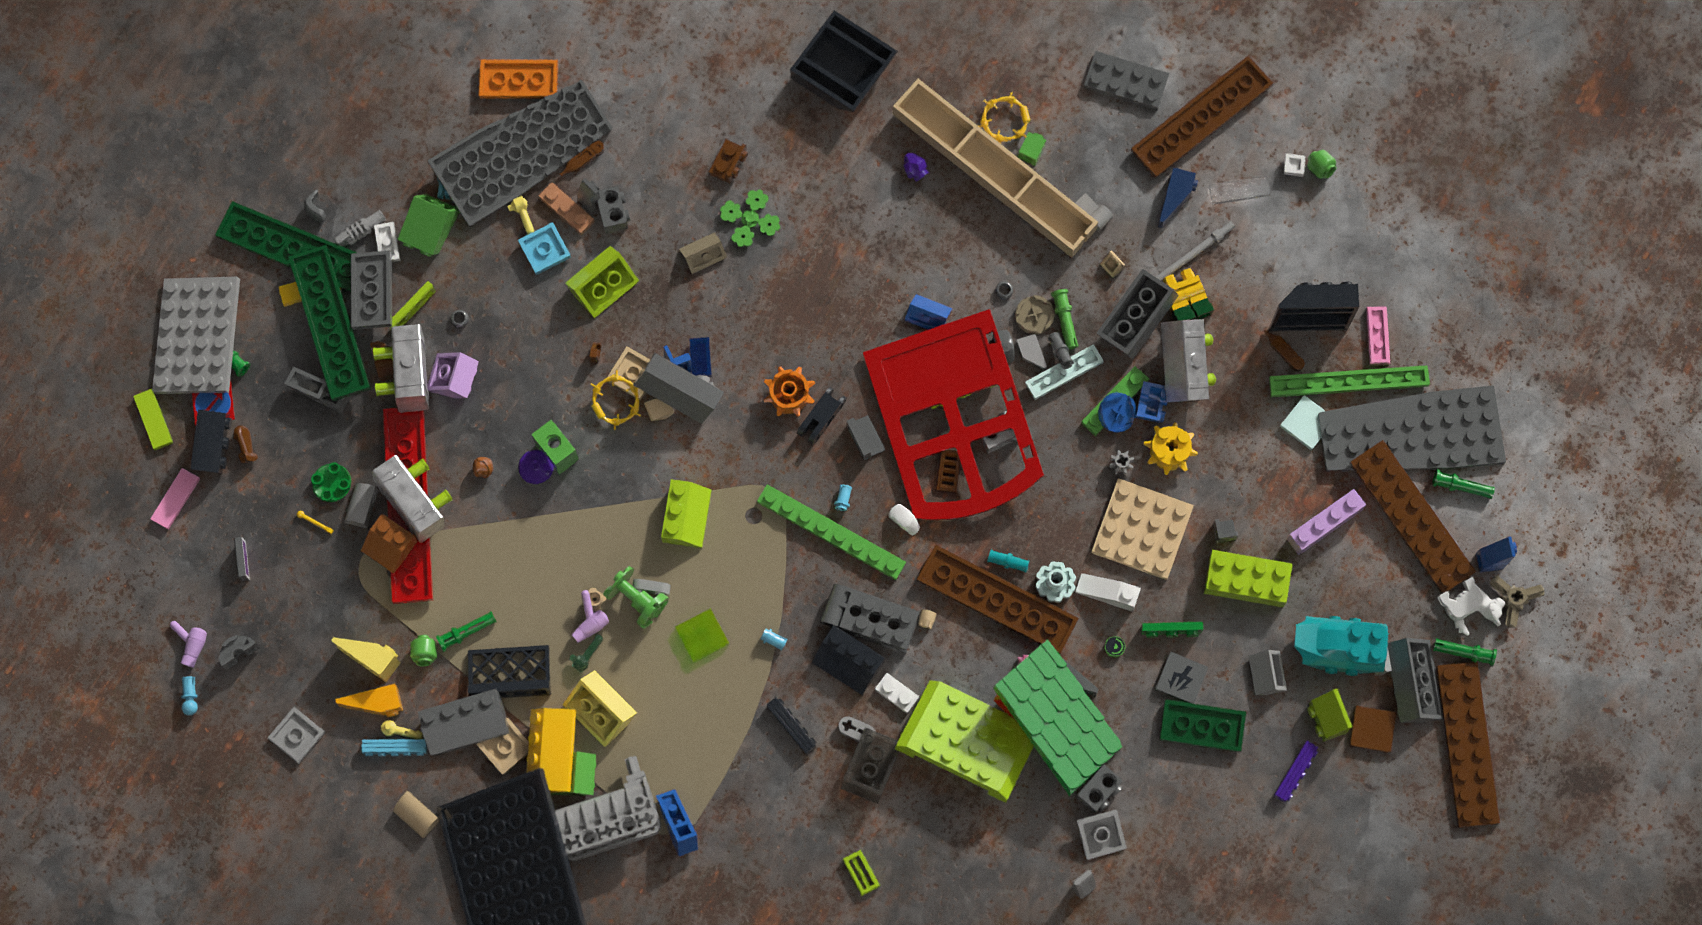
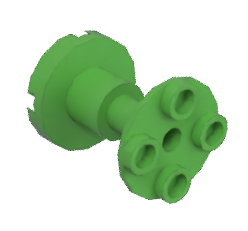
M628 566L623 572L619 571L613 578L615 583L609 586L603 595L610 600L619 592L623 593L632 601L631 606L641 614L637 624L642 629H646L653 623L651 620L654 617L657 618L668 604L669 597L664 593H660L655 598L645 591L640 593L628 583L634 572V568Z

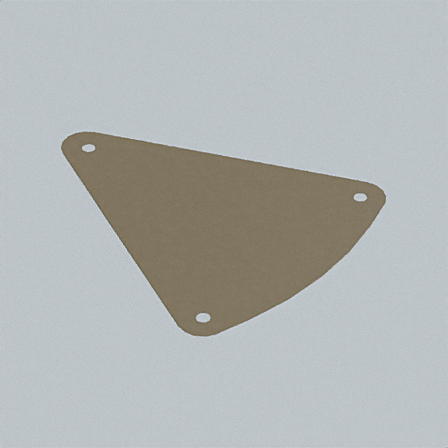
M745 485L712 490L702 548L662 542L661 535L668 497L440 530L430 537L433 601L393 604L391 578L388 576L387 569L366 554L360 560L358 574L362 586L370 596L418 636L428 635L429 638L434 639L437 644V652L467 677L468 650L549 645L551 695L502 698L504 707L528 728H530L531 709H566L563 703L580 679L595 670L637 714L628 726L606 747L575 719L573 752L596 754L594 783L606 793L625 788L624 784L628 783L626 776L629 775L625 759L636 756L640 770L644 771L660 818L661 830L659 834L669 835L656 795L675 789L693 826L724 779L753 721L770 673L775 646L767 642L764 644L760 638L765 629H772V632L778 635L782 618L786 572V519L757 503L765 486ZM751 508H757L762 512V520L757 524H750L745 518L746 512ZM628 566L634 568V572L628 581L631 585L633 584V579L657 581L671 585L670 594L667 596L669 597L668 604L657 618L654 617L651 620L653 623L646 629H642L637 624L641 614L631 606L632 601L619 592L612 599H606L601 604L600 610L609 619V623L603 629L580 642H577L572 636V633L586 620L581 596L582 591L587 590L589 592L590 588H596L601 594L604 593L609 586L615 583L613 580L615 575L619 571L623 572ZM649 594V595H650L651 597H653V598H655V597L657 596V595ZM492 611L497 621L496 623L462 639L463 642L461 644L457 643L443 652L435 636H441L451 631L452 627L459 628ZM484 621L481 622V623H479V624H477V625H475V626H473V627H471V628H469L468 630H470V629H472V628H474V627H476V626H478V625L484 623ZM545 651L536 652L532 657L540 663L545 658ZM516 653L512 657L518 664L526 658L523 653ZM496 654L492 660L499 666L506 657L502 654ZM482 655L473 656V663L478 667L486 660ZM529 659L523 668L530 673L537 665ZM509 661L502 669L510 674L516 666ZM489 662L482 671L489 676L496 667ZM539 669L533 677L537 680L546 679V673ZM519 670L513 678L516 681H522L527 675ZM499 671L492 679L496 683L502 682L506 676ZM479 672L473 678V682L481 684L486 677Z

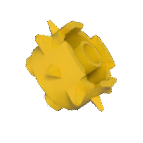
M1176 422L1172 426L1163 428L1156 425L1154 427L1155 436L1153 441L1144 442V445L1150 448L1151 457L1148 460V464L1156 463L1159 468L1164 469L1165 475H1168L1170 470H1176L1177 468L1186 472L1188 470L1186 464L1188 457L1198 455V452L1192 449L1191 439L1194 434L1187 433L1183 429L1178 428ZM1169 446H1173L1174 450L1170 451Z

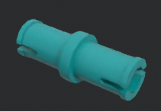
M991 549L987 562L1005 566V569L1013 568L1026 573L1030 560L1014 557L1011 553L1007 555Z

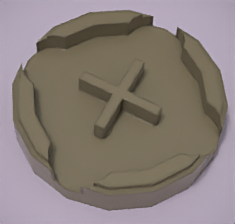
M1037 295L1021 300L1015 313L1016 323L1019 328L1032 335L1042 334L1049 330L1055 317L1050 301Z

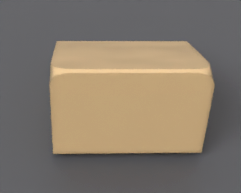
M657 398L644 403L651 421L667 419L674 413L671 406Z

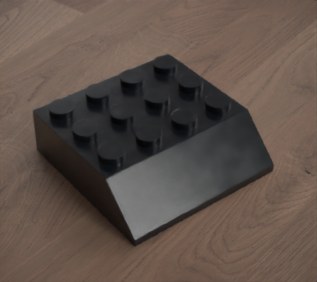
M834 10L790 68V78L837 109L854 112L898 51Z
M1346 281L1340 284L1322 282L1320 285H1312L1311 282H1304L1297 285L1278 305L1270 323L1269 332L1348 330L1359 309L1358 284Z

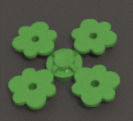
M751 190L748 192L746 203L750 205L751 210L744 212L743 215L740 205L734 204L733 201H727L725 206L720 208L723 221L729 220L733 223L736 219L741 218L742 223L745 225L742 228H736L735 233L732 235V241L737 243L738 247L752 245L754 233L750 232V228L756 226L757 223L760 226V231L768 236H773L775 231L780 229L778 216L771 217L770 214H766L764 218L759 219L758 214L755 212L759 208L764 209L765 203L769 200L762 190Z

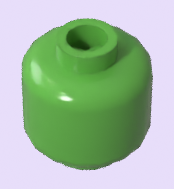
M1314 151L1309 155L1307 167L1317 178H1329L1335 173L1337 168L1336 160L1327 151Z
M419 635L410 644L411 660L418 666L431 665L437 659L436 641L429 638L428 635Z

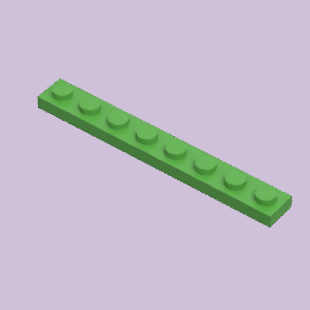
M1428 365L1269 377L1271 397L1429 387L1430 385Z
M768 484L757 500L758 504L894 580H897L906 565L904 560Z

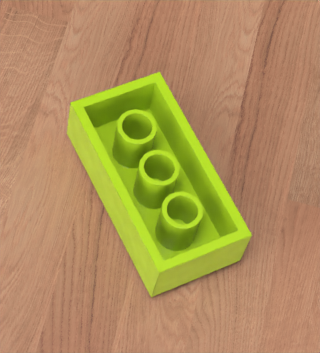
M1212 550L1209 557L1204 594L1284 608L1287 603L1292 563Z

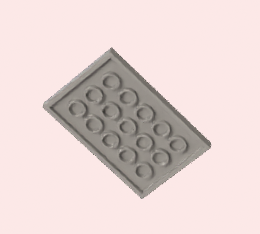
M238 277L164 279L152 389L155 394L229 393L240 279Z

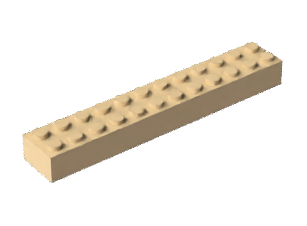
M917 79L893 105V115L1071 258L1083 246L1084 241L1086 242L1097 230V220L921 80Z

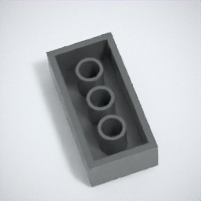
M1142 269L1100 327L1097 334L1104 341L1133 360L1179 295L1174 289Z

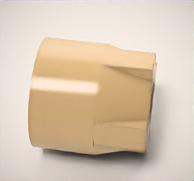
M921 609L918 626L931 629L937 613Z

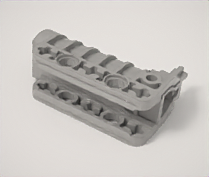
M636 756L625 759L629 773L626 776L628 783L624 784L625 788L555 810L570 861H578L654 836L660 832L661 822L646 775L644 771L640 770ZM634 826L633 830L627 831L629 827ZM595 839L593 843L588 844L590 840Z

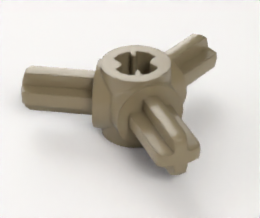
M1498 575L1494 576L1489 582L1493 588L1503 595L1501 599L1504 600L1506 603L1504 607L1507 608L1505 626L1510 628H1516L1519 611L1523 610V605L1528 604L1529 600L1545 595L1544 588L1540 584L1526 589L1514 585L1511 587ZM1513 595H1516L1517 598H1519L1517 602L1513 601Z

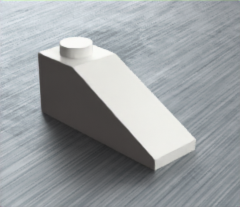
M1081 573L1075 593L1133 612L1141 588L1121 581Z

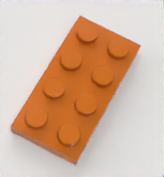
M480 60V99H544V97L553 95L558 91V60Z

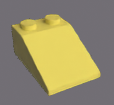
M334 637L331 640L340 651L384 682L388 681L400 665L397 659L398 655L387 645L382 647L376 643Z

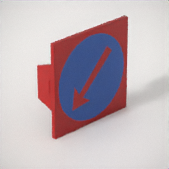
M231 381L229 393H192L195 425L198 409L230 414L229 418L235 420Z

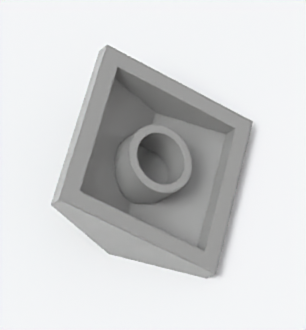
M1117 810L1077 821L1080 839L1087 860L1126 849Z

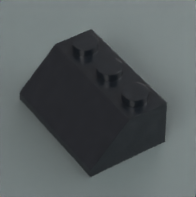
M198 409L191 461L192 470L222 473L223 469H226L227 458L224 456L225 450L229 448L227 432L232 426V418H229L230 414Z
M833 625L817 651L812 664L863 696L885 663V658Z

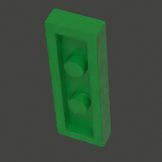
M1203 622L1142 623L1141 635H1146V638H1156L1158 635H1166V637L1173 638L1178 637V634H1186L1187 637H1197L1204 630Z

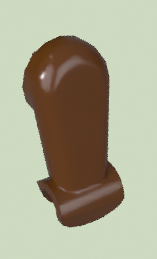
M237 426L234 429L233 439L239 444L241 451L239 454L240 462L246 464L256 461L258 456L256 453H253L250 431L245 426Z

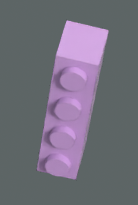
M1353 489L1293 531L1288 536L1287 541L1297 554L1300 555L1363 511L1366 504Z

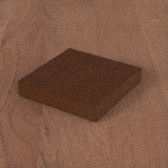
M1355 706L1350 747L1391 753L1396 712Z

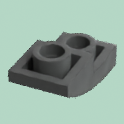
M584 178L578 189L577 201L591 214L596 210L595 202L600 198V189L595 182H589Z

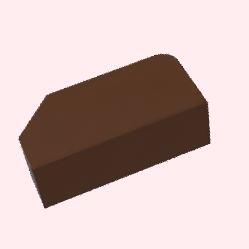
M381 341L370 343L372 353L373 348L390 347ZM392 358L375 361L380 381L394 378Z

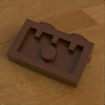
M725 139L709 170V175L729 184L732 179H736L740 171L738 167L741 162L744 163L748 156L746 144L738 145Z

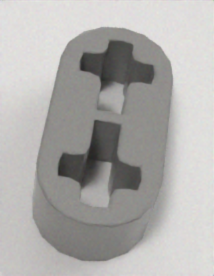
M633 579L632 584L640 593L645 591L653 595L664 593L666 596H669L671 585L667 583Z
M849 716L840 720L839 731L844 736L862 744H870L874 741L875 730L870 725ZM850 721L851 726L856 728V731L852 729L845 731L842 724H847ZM866 730H870L872 737H867L865 740L858 731L866 732Z

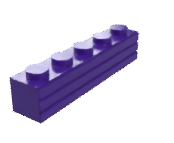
M1306 741L1276 791L1275 798L1284 803L1291 799V792L1293 789L1296 790L1299 785L1297 783L1298 780L1303 779L1305 775L1304 770L1310 767L1312 763L1310 760L1312 757L1315 758L1318 753L1316 751L1318 749L1317 746Z

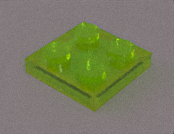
M711 608L675 626L693 663L730 645Z

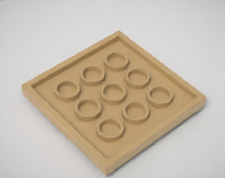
M1118 478L1091 553L1167 580L1194 505Z

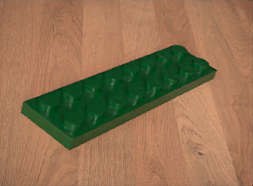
M234 201L231 202L215 234L216 238L291 269L288 256L327 245L339 287L351 293V254L357 252Z
M327 245L288 256L332 401L371 390Z

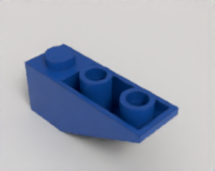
M1511 536L1477 551L1476 558L1480 573L1502 570L1510 563L1515 554H1517V546L1515 542H1512Z

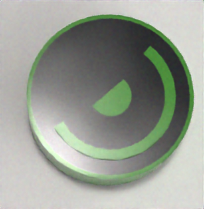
M1113 636L1106 641L1105 652L1107 655L1116 658L1124 653L1125 643L1120 637Z

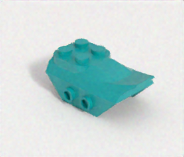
M1305 616L1303 622L1296 624L1294 648L1301 654L1302 664L1319 670H1325V673L1337 674L1338 671L1345 672V675L1357 676L1358 673L1384 672L1388 646L1387 624L1361 622L1359 618L1341 620L1339 616H1329V618Z

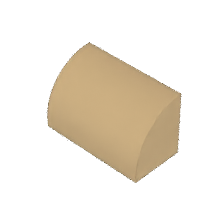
M409 791L400 798L393 810L397 816L423 839L440 821L437 816Z

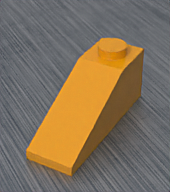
M396 684L335 699L339 707L382 716L386 715L387 717L396 716L399 714L398 712L403 711Z

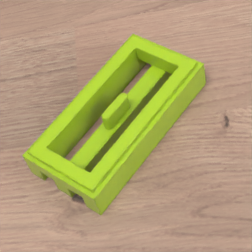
M861 850L842 859L861 896L880 887ZM855 857H860L874 885L870 886ZM848 861H853L866 889L863 890Z

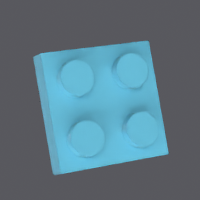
M553 222L518 240L536 275L571 258Z

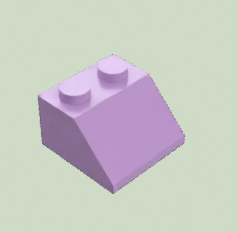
M461 352L437 353L427 385L428 391L452 398H468L479 361Z

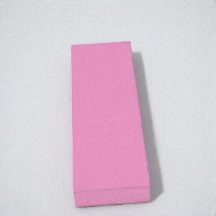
M1367 307L1369 366L1389 365L1387 307Z
M182 468L150 519L169 530L200 478Z

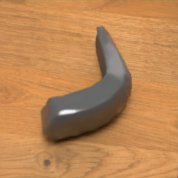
M315 190L305 199L304 210L311 218L323 223L326 214L314 205L318 197V190Z
M999 330L998 334L1007 362L1012 363L1015 356L1012 337L1008 330Z

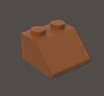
M381 514L369 530L361 552L394 574L418 541L413 534L384 514Z

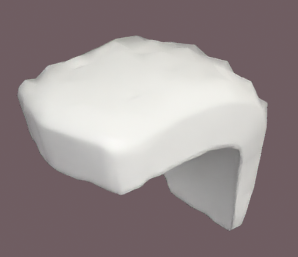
M897 504L890 510L888 517L910 535H915L919 531L920 526L915 516L903 505Z

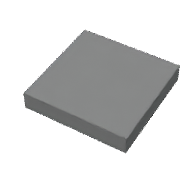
M293 707L269 735L268 739L300 764L326 732Z

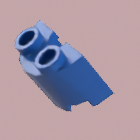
M1143 381L1136 418L1157 423L1164 422L1166 412L1162 411L1163 405L1167 406L1168 403L1166 402L1164 385Z

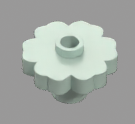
M1053 561L1049 564V567L1042 566L1036 575L1038 582L1035 587L1041 597L1047 596L1048 602L1060 603L1063 598H1070L1075 591L1073 583L1076 580V576L1071 568H1065L1063 562ZM1057 580L1059 584H1055L1052 581Z

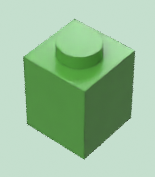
M1028 132L1019 150L1018 158L1036 166L1045 148L1046 139L1038 133L1032 134Z

